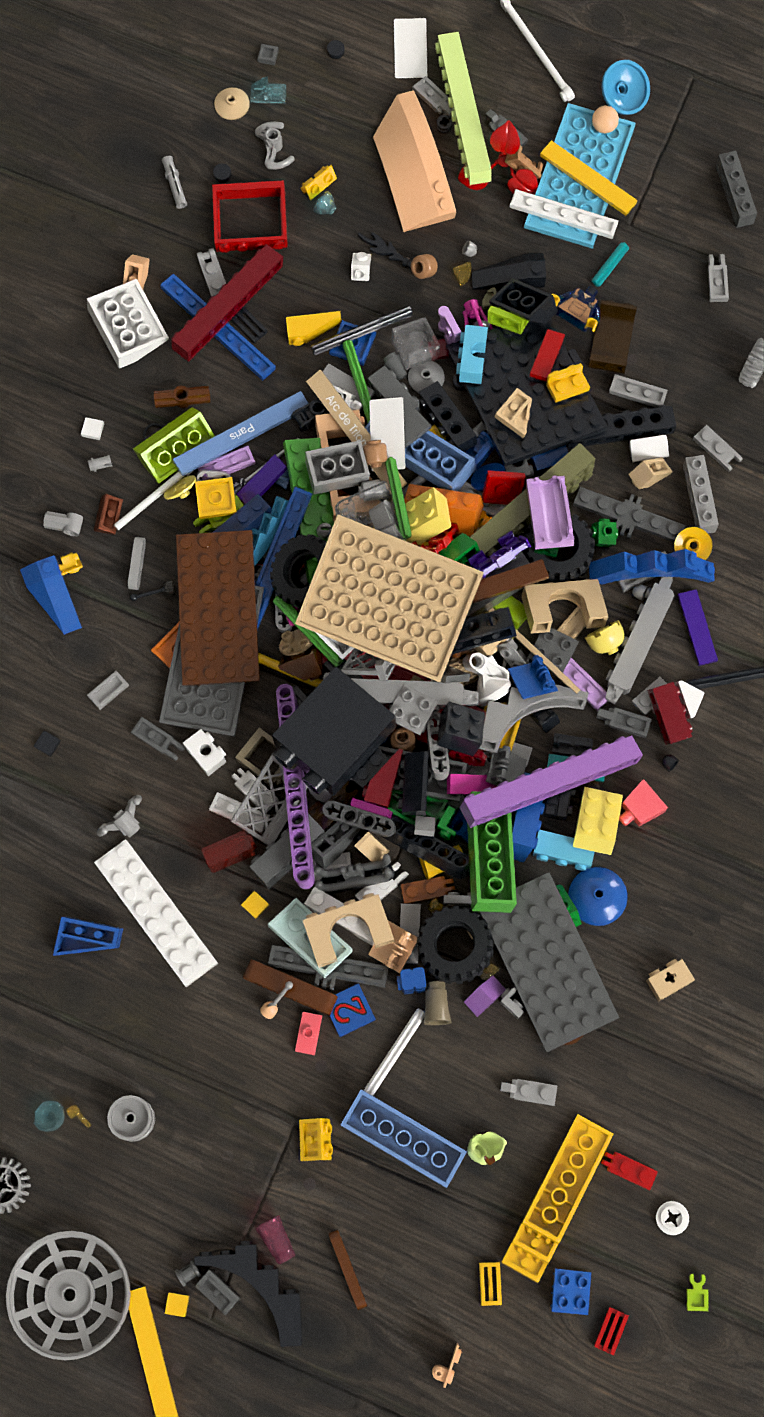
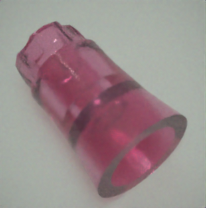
M280 1214L254 1228L268 1247L272 1257H275L278 1265L296 1255L291 1247L292 1244L284 1229Z

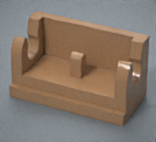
M521 145L515 154H507L505 163L516 172L522 168L529 169L536 175L537 179L541 178L543 163L539 161L536 168V162H532L521 153Z

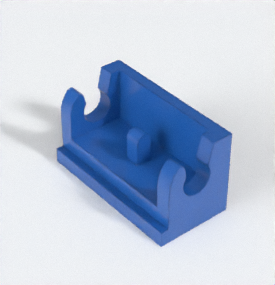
M484 431L478 436L477 445L466 451V454L475 459L476 469L473 474L495 449L489 435Z

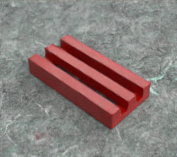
M609 1307L594 1347L614 1355L629 1315ZM614 1313L615 1317L605 1343L602 1346L600 1345L611 1314ZM621 1316L623 1317L621 1324L617 1331L611 1349H609L608 1345L612 1338L618 1319Z

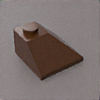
M311 645L309 649L298 655H283L278 665L279 670L304 681L307 679L311 681L321 677L324 671L321 652L314 645Z

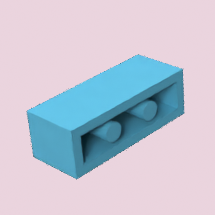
M539 830L537 847L533 852V856H536L537 860L547 862L549 859L556 861L555 864L567 866L569 864L581 871L591 868L594 851L573 847L574 838Z

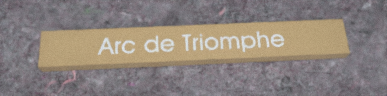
M321 370L306 381L351 442L361 440L363 447L366 445V441H371L370 433ZM384 462L382 467L372 469L381 481H385L386 488L391 493ZM399 473L401 487H404L407 482Z

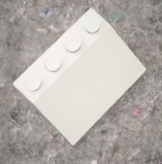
M137 279L87 298V309L118 368L138 361L169 340Z

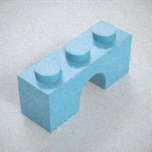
M466 325L465 332H461L460 343H463V348L459 347L458 359H461V363H457L456 374H460L459 382L481 384L484 358H478L472 354L477 352L485 353L488 327Z

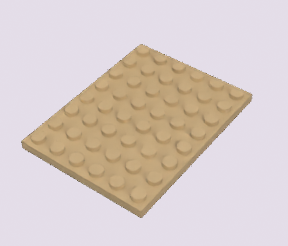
M338 514L295 624L441 682L484 572Z

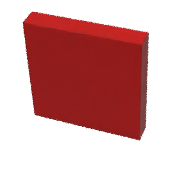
M488 471L481 496L483 503L509 504L522 493L525 473Z

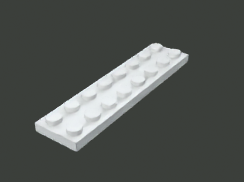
M126 839L94 862L185 987H188L218 964Z

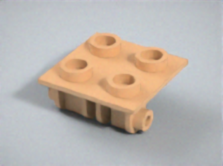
M388 920L394 942L375 948V945H373L368 955L400 973L417 944V937Z
M456 1343L449 1367L435 1365L432 1369L433 1377L436 1380L442 1381L444 1388H446L447 1383L451 1384L455 1373L452 1370L453 1363L458 1364L462 1352L458 1349V1343Z

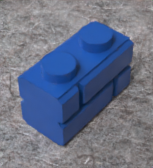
M423 967L413 968V970H401L400 976H397L398 990H402L404 995L413 994L414 991L416 993L425 992L426 978Z

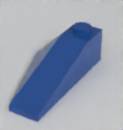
M56 556L42 559L20 569L27 589L63 634L82 628Z

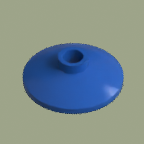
M490 463L482 466L471 478L472 487L477 491H483L487 472H506L505 467L499 463Z

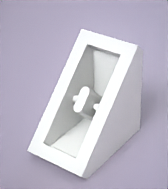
M684 681L675 682L674 684L680 690L679 699L686 708V719L695 717L704 692Z

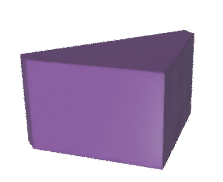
M492 976L480 985L464 1003L478 1017L506 989Z

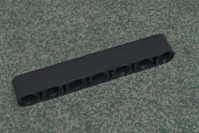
M392 814L391 820L396 826V831L390 837H383L384 839L457 879H463L468 876L469 858L466 854L433 836L415 835V826ZM372 817L364 819L366 821L364 826L369 827L373 824ZM378 819L377 826L382 827L384 829V832H386L387 829H391L389 823H387L386 826L381 825Z

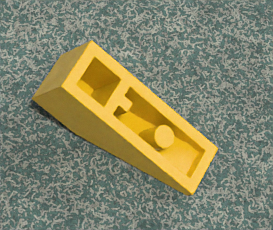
M340 311L286 317L289 345L300 346L303 343H308L340 324Z

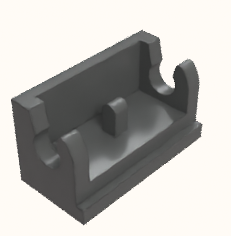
M212 1269L208 1270L196 1284V1288L221 1310L224 1315H227L241 1299Z

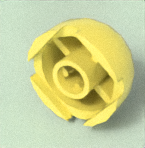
M619 620L610 623L611 626L601 627L585 637L593 651L600 654L608 653V655L619 651L618 646L624 640V630Z

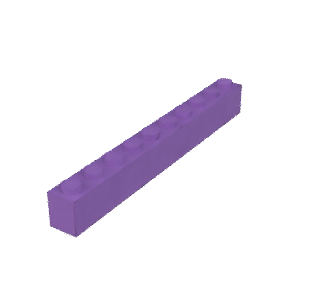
M622 736L616 739L614 743H604L593 751L588 749L577 757L572 755L564 762L559 763L557 761L549 765L548 768H538L530 775L526 776L523 774L515 778L514 781H504L496 788L488 787L481 791L480 794H470L463 799L464 801L460 809L469 827L472 828L637 764L643 754L633 736L627 738Z

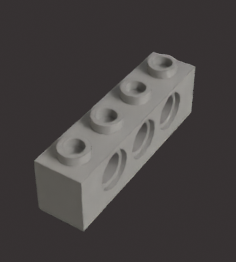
M704 455L687 457L683 464V470L695 527L701 528L707 533H714L719 523Z

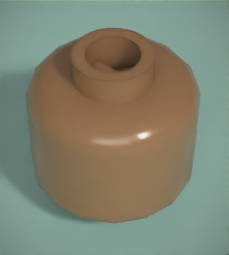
M418 255L411 262V271L419 279L430 278L437 272V261L432 255Z
M381 440L366 441L363 451L367 464H371V468L382 467V463L388 459L386 444L381 443Z
M404 727L395 729L390 738L391 747L412 752L416 744L414 733Z

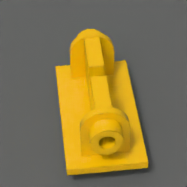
M332 165L323 166L314 175V179L310 178L305 183H302L300 189L303 193L307 192L310 200L337 179Z
M72 552L60 557L63 564L59 566L63 575L76 573L82 568L77 553L73 554Z

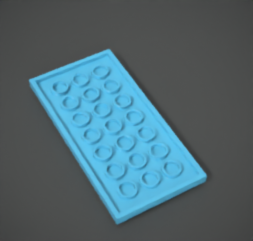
M568 103L554 142L615 184L636 123L619 118L618 126L612 132L600 133L592 126L594 110ZM547 161L535 194L536 196L602 216L605 215L608 203ZM529 213L524 225L525 229L592 249L597 238V234Z

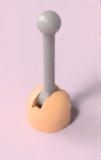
M290 981L286 982L285 988L274 1001H267L263 1004L260 1011L264 1017L272 1019L277 1014V1003L288 989H292L293 983Z

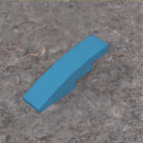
M276 496L271 514L264 512L259 530L252 528L254 566L266 553L275 537L289 502L285 498Z

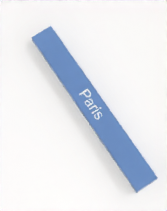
M300 391L173 459V462L181 475L184 476L291 419V414L298 408L307 405L308 401Z

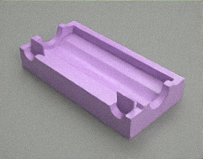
M552 476L551 479L542 481L538 477L526 479L535 549L574 546L565 477Z

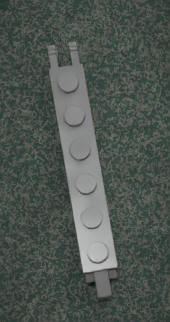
M662 577L659 584L655 583L653 588H648L645 594L647 601L645 605L641 603L637 611L639 618L637 621L633 620L629 628L632 631L630 637L626 636L621 645L624 648L622 654L618 653L613 662L616 664L614 671L610 669L605 679L608 681V690L605 697L607 701L616 704L622 694L625 695L630 692L674 597L673 590L670 589L673 577Z
M351 678L384 707H389V709L392 707L404 684L438 701L434 711L444 709L448 702L466 707L478 705L479 701L478 692L464 690V686L460 682L445 684L434 681H380L379 679Z

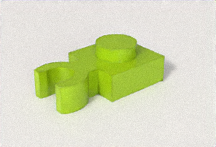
M694 1274L689 1275L692 1289H686L687 1311H708V1290L702 1289L706 1281L704 1274H701V1280L698 1283L694 1281Z

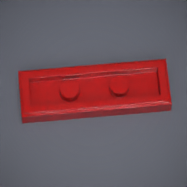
M547 329L530 372V377L547 382V376L553 369L565 334Z

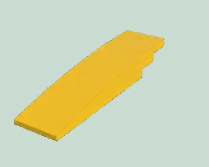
M577 1114L501 1263L534 1282H539L598 1167L613 1133Z

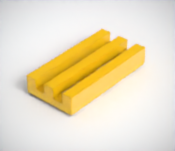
M500 1262L479 1263L481 1306L502 1305ZM484 1267H488L489 1301H485ZM492 1267H496L497 1301H493Z

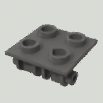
M551 628L550 632L540 633L534 647L561 672H564L579 641ZM530 652L528 658L532 660L534 655Z
M503 746L502 749L499 748L497 753L492 752L486 782L498 787L504 781H514L515 778L524 774L527 760L512 754L509 746Z

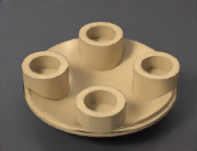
M299 629L292 632L286 631L281 635L282 640L279 644V650L283 655L294 656L309 649L312 643Z

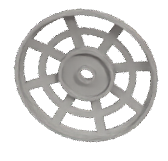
M77 1231L57 1232L47 1235L27 1248L11 1271L6 1291V1307L9 1320L19 1338L38 1354L57 1360L80 1359L101 1350L119 1332L129 1310L131 1297L130 1281L122 1259L111 1246L98 1237ZM74 1237L89 1241L84 1252L77 1250L59 1252L55 1240ZM47 1244L51 1256L42 1261L33 1273L21 1269L27 1259L37 1249ZM96 1244L103 1247L113 1257L119 1270L108 1274L103 1264L92 1256ZM73 1256L82 1259L77 1270H66L62 1258ZM54 1261L58 1273L50 1280L40 1277L39 1275L45 1267ZM89 1262L98 1268L103 1277L92 1281L85 1274ZM17 1277L29 1281L27 1288L28 1308L19 1312L15 1311L14 1290ZM123 1277L125 1298L122 1312L119 1313L111 1309L113 1300L112 1282ZM35 1284L46 1288L45 1301L34 1305L33 1296ZM106 1285L107 1288L105 1305L94 1301L95 1289ZM69 1288L75 1291V1298L72 1301H68L65 1298V1291ZM48 1309L56 1317L52 1327H48L37 1313ZM90 1309L101 1313L96 1322L86 1328L83 1316ZM31 1316L35 1324L44 1333L48 1334L42 1346L35 1343L26 1334L19 1320ZM106 1317L118 1321L109 1335L92 1347L89 1334L99 1328ZM64 1320H75L78 1332L61 1333L59 1329ZM55 1338L62 1340L81 1338L84 1350L75 1353H60L51 1351L50 1348Z

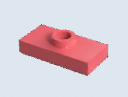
M302 1013L295 1052L315 1056L322 1015Z

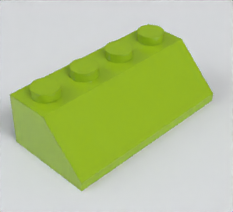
M192 407L133 448L143 466L159 484L178 470L173 462L174 458L215 437L201 412Z

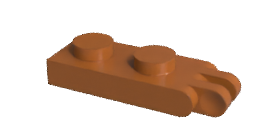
M445 876L401 884L404 904L442 898L444 895H448V892L455 891V886L447 887L448 884L454 883V880H445Z

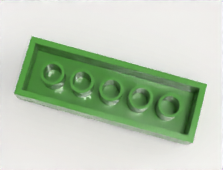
M471 791L470 794L477 795L481 792ZM510 812L472 828L467 823L472 911L511 913L517 904Z

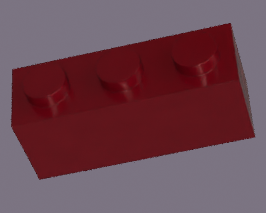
M671 682L647 690L665 745L692 737V726L690 722H687L685 716L686 708L679 699L680 690L678 686Z

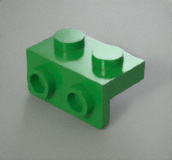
M451 806L441 811L437 822L438 837L448 843L449 841L454 842L456 839V831L448 828L455 817L456 811Z

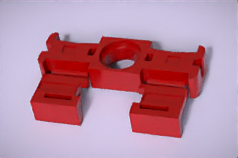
M451 523V528L431 538L428 542L429 545L424 546L422 544L417 546L438 554L453 540L452 536L456 532H460L457 523Z

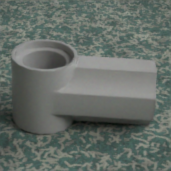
M47 511L44 517V528L63 531V533L70 536H79L83 517L76 513H67L65 515Z

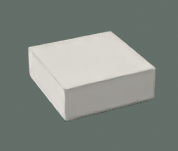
M85 418L81 436L100 440L104 422Z

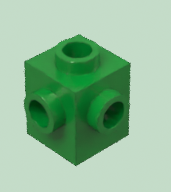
M598 519V522L592 524V538L595 540L594 547L609 548L616 545L618 537L616 522H610V519Z

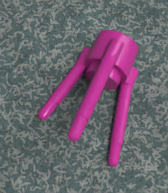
M472 299L465 302V311L462 312L465 326L469 325L468 317H470V319L476 318L478 325L483 327L480 315L484 321L488 322V319L477 300Z

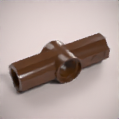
M177 386L171 390L154 391L155 408L172 406L186 408L193 404L211 403L209 386L191 388ZM181 395H186L184 399L178 398Z

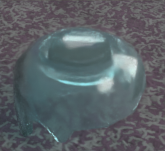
M48 1100L41 1103L35 1110L34 1125L39 1130L45 1132L58 1130L64 1123V1108L56 1101Z

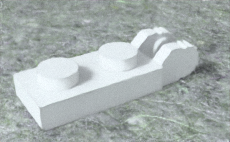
M397 862L392 867L394 871H397L401 865ZM405 871L395 880L391 879L388 882L366 886L355 897L358 900H362L364 895L374 893V895L379 894L380 900H382L397 888L398 884L409 874Z

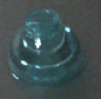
M329 191L324 192L313 208V212L320 215L329 214L330 216L334 213L337 207Z

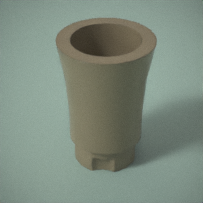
M433 981L426 983L424 1024L436 1026L452 1023L445 982Z

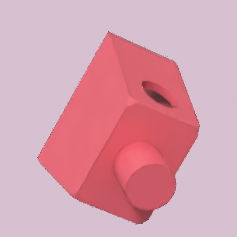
M643 779L622 803L621 806L625 812L619 816V820L624 826H627L632 821L641 826L666 812L668 807Z

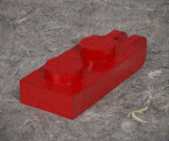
M605 1152L604 1156L611 1159V1161L607 1162L602 1159L601 1164L608 1167V1172L649 1191L651 1190L658 1171L617 1152H614L613 1155Z

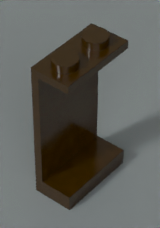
M601 300L589 368L625 374L637 306H633L630 303L620 304L612 300Z

